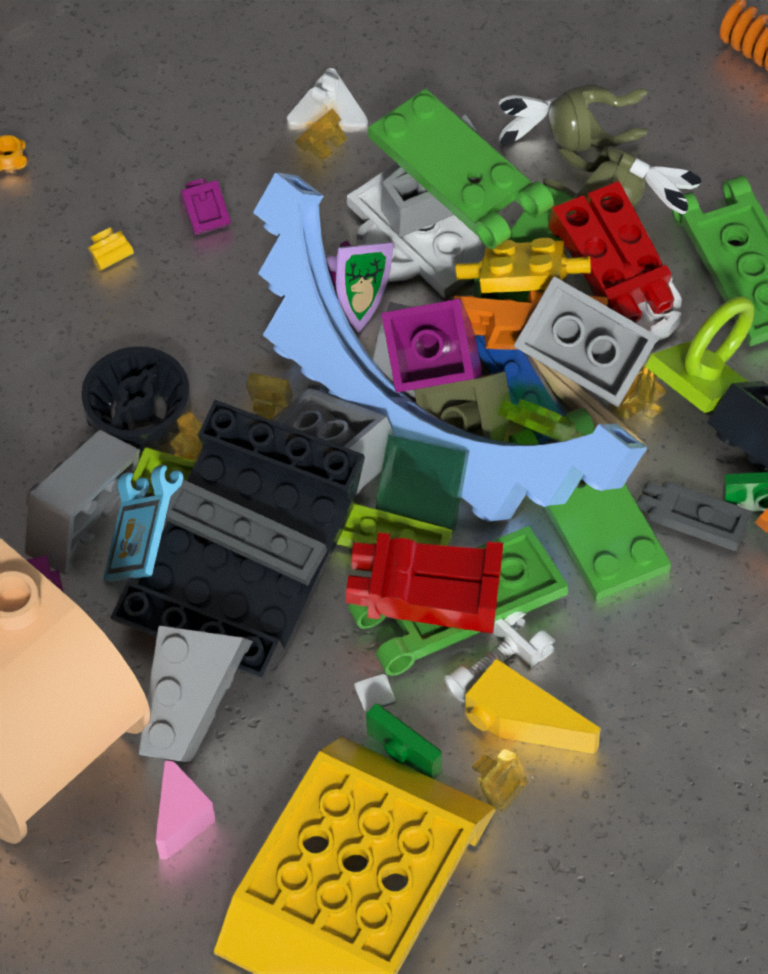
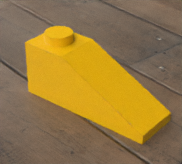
M495 659L465 694V715L481 731L489 730L499 738L594 754L599 748L600 727L498 659Z

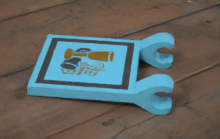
M160 465L155 467L151 475L155 496L145 498L142 497L148 491V479L139 478L136 482V489H133L131 486L132 473L127 472L119 477L118 491L121 506L103 576L104 581L116 582L152 576L170 497L182 484V472L178 470L173 471L170 474V481L167 482L165 479L167 466Z

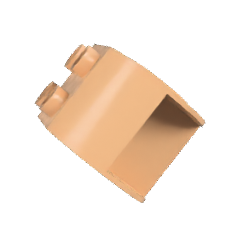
M0 538V838L6 842L17 844L27 835L26 821L122 734L125 732L131 734L140 733L149 725L151 715L148 701L137 678L104 632L73 600Z

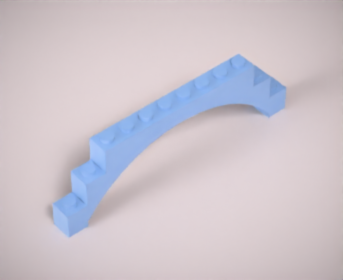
M274 174L253 213L264 221L263 227L267 231L279 236L258 272L262 278L269 282L268 288L276 295L284 298L263 333V336L274 344L273 349L275 352L287 359H293L301 366L300 371L302 374L313 381L321 382L329 389L328 394L330 396L387 416L400 450L406 451L414 458V465L428 474H434L443 482L442 487L448 493L466 500L473 506L472 512L487 522L511 519L525 495L536 504L544 507L566 504L581 478L589 486L599 491L623 487L648 447L617 423L598 424L593 434L565 442L545 445H523L492 440L466 432L437 418L414 403L403 392L396 393L394 384L383 374L361 345L350 327L336 296L327 268L321 237L319 204L324 196L297 175Z

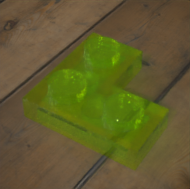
M521 398L518 405L503 400L497 414L559 442L586 436L574 430L577 422Z

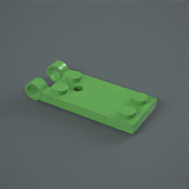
M426 88L368 127V137L473 231L481 242L490 249H495L511 236L507 222L497 213L515 200L532 218L540 217L554 206L553 197L544 184L538 181L532 183ZM468 178H479L482 181L471 183Z
M741 175L723 182V194L728 206L703 214L695 195L692 192L683 194L687 200L688 211L685 214H681L672 210V214L676 223L680 227L683 226L724 301L726 302L739 296L747 297L752 301L755 308L754 319L745 337L750 347L768 341V218L752 192L747 178ZM738 240L743 246H733L729 242ZM738 314L733 316L735 321L737 320Z
M584 407L565 414L571 425L565 428L570 440L593 434L595 430L594 424ZM529 428L509 436V443L539 445L534 433ZM586 483L584 487L574 489L566 504L544 507L596 601L670 571V560L626 484L622 488L599 491Z
M530 526L491 541L504 543L495 621L505 620L515 612L523 611L527 613L568 595L567 582ZM487 543L476 548L486 549ZM349 604L348 606L350 614L361 629L372 628L381 623L386 617L381 614L380 619L368 618L367 606ZM396 619L405 636L392 638L383 643L378 648L376 657L385 673L395 676L407 671L414 664L415 660L480 632Z

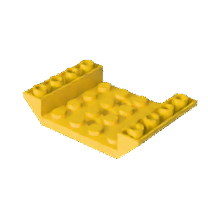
M342 736L318 752L235 891L219 934L214 954L253 974H397L469 844L477 845L495 812V807ZM320 836L325 838L329 844L324 851L311 853L305 849L304 843L311 837ZM360 855L368 861V864L359 872H351L344 867L343 862L349 856ZM391 874H400L408 881L407 885L399 891L388 890L382 882Z

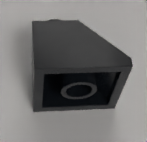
M764 381L732 383L707 423L717 430L716 436L722 442L732 447H740L748 453L746 458L749 462L762 470H767L768 384Z

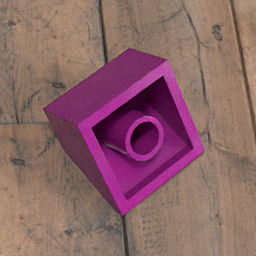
M461 298L381 313L396 393L466 381L483 376L476 336Z

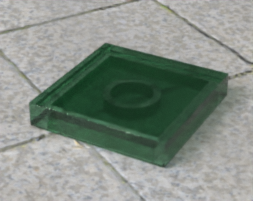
M395 434L388 435L375 509L455 531L470 451Z

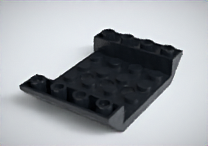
M214 399L198 433L203 448L187 482L325 544L327 551L307 586L286 575L274 572L270 568L249 558H237L233 554L234 551L214 542L201 544L197 542V534L167 521L161 535L152 576L140 578L138 584L127 581L110 619L157 638L159 626L251 640L253 642L248 652L244 654L237 670L264 680L287 655L354 507L365 456L362 453Z

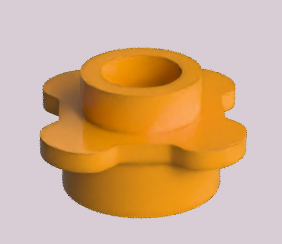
M12 135L0 136V171L13 168L22 169L26 166L27 158L23 156V150L26 148V145L22 139Z

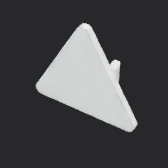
M328 68L289 113L287 123L298 126L365 127L368 125V118L336 70Z

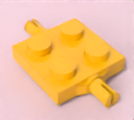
M538 238L532 242L515 243L514 241L506 240L495 249L486 247L484 258L479 263H456L455 271L457 280L480 278L481 293L546 290L554 276L563 280L567 274H591L590 256L567 258L564 241Z

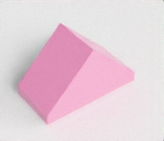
M174 761L164 762L156 831L159 859H169L216 821L213 802Z

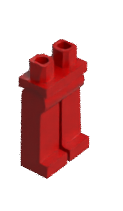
M620 181L588 193L587 199L582 195L552 207L548 228L555 238L560 237L561 241H564V245L572 258L590 256L591 274H582L589 283L594 296L607 297V307L635 323L642 316V312L638 307L640 303L647 301L654 314H660L672 308L674 296L669 286L672 273L667 265L663 266ZM610 196V199L601 202L602 199ZM576 210L575 213L566 216L569 212Z
M378 532L376 544L354 542L351 570L372 572L371 578L348 576L346 603L367 606L368 618L380 619L382 614L394 619L493 634L504 543L487 541L486 549L421 544L406 538L390 540L391 534Z

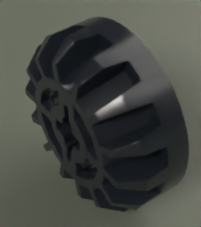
M127 347L107 354L91 367L82 385V403L87 424L93 426L95 433L101 430L125 443H134L140 451H144L149 441L157 440L159 445L169 442V433L181 432L185 426V416L191 413L190 386L184 368L171 355L155 348ZM159 397L166 404L164 419L156 416V401ZM114 404H116V406L114 407V408H115V415H114V417L112 418V409H113ZM150 423H154L157 425L154 427L152 426L150 428H146L144 430H134L137 427H145Z

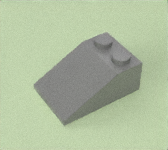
M554 276L513 347L619 407L659 336Z
M308 388L271 419L277 423L364 454L365 460L357 494L379 473L385 471L389 464L402 454L387 416Z

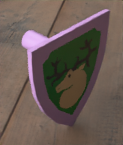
M393 242L339 247L337 256L330 255L326 260L328 270L336 272L338 301L349 325L357 334L371 319L382 299L389 279Z

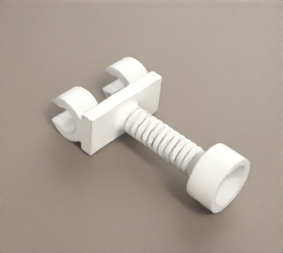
M523 611L515 612L505 620L495 621L493 634L501 643L469 669L461 665L457 666L445 676V683L450 692L461 702L465 703V694L495 659L503 663L515 654L532 669L538 662L553 652L555 647L552 643L556 640L545 630H542L528 643L516 632L526 622L522 618L526 613Z

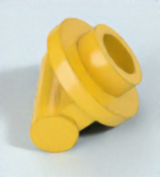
M111 227L92 236L91 239L94 244L88 247L94 264L99 271L134 254L122 230L114 233Z

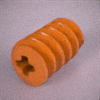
M737 0L727 11L721 23L719 37L722 42L731 44L732 48L736 51H742L744 57L753 59L756 65L764 67L768 72V15L763 13L757 17V7L751 6L746 9V0Z

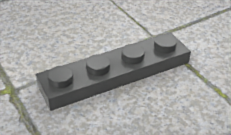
M185 480L182 481L181 486L170 497L166 521L307 586L327 551L325 544Z

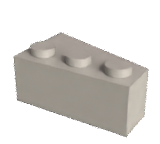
M466 114L463 115L460 119L480 136ZM402 167L382 182L381 211L399 238L454 215ZM468 178L471 183L482 181L479 178Z
M101 430L97 431L88 441H82L66 461L59 462L44 481L40 484L36 483L30 489L26 498L28 515L25 554L32 558L48 556L50 567L59 570L65 575L72 566L70 555L78 544L82 543L87 546L94 537V534L89 530L100 515L103 514L109 517L121 501L118 491V479L124 473H134L139 462L140 450Z
M159 626L147 697L151 717L149 725L142 730L138 755L192 762L216 715L215 711L226 689H229L234 679L233 676L253 641L241 637Z

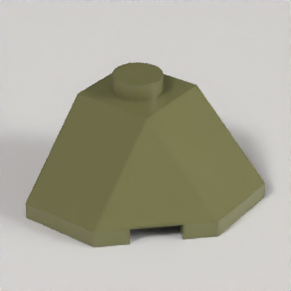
M505 371L484 374L471 380L414 390L416 403L437 418L466 432L492 440L504 441L513 411Z

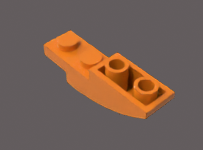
M545 290L530 291L526 302H516L510 299H485L475 296H454L453 300L461 298L475 335L485 337V349L511 350L517 349L513 346ZM588 295L603 305H608L607 297Z

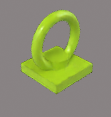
M742 296L726 301L706 319L691 341L652 353L645 367L702 412L707 413L715 410L732 383L748 382L725 363L742 344L751 328L755 313L752 301ZM738 314L732 330L723 343L714 352L706 349L718 330L729 319Z

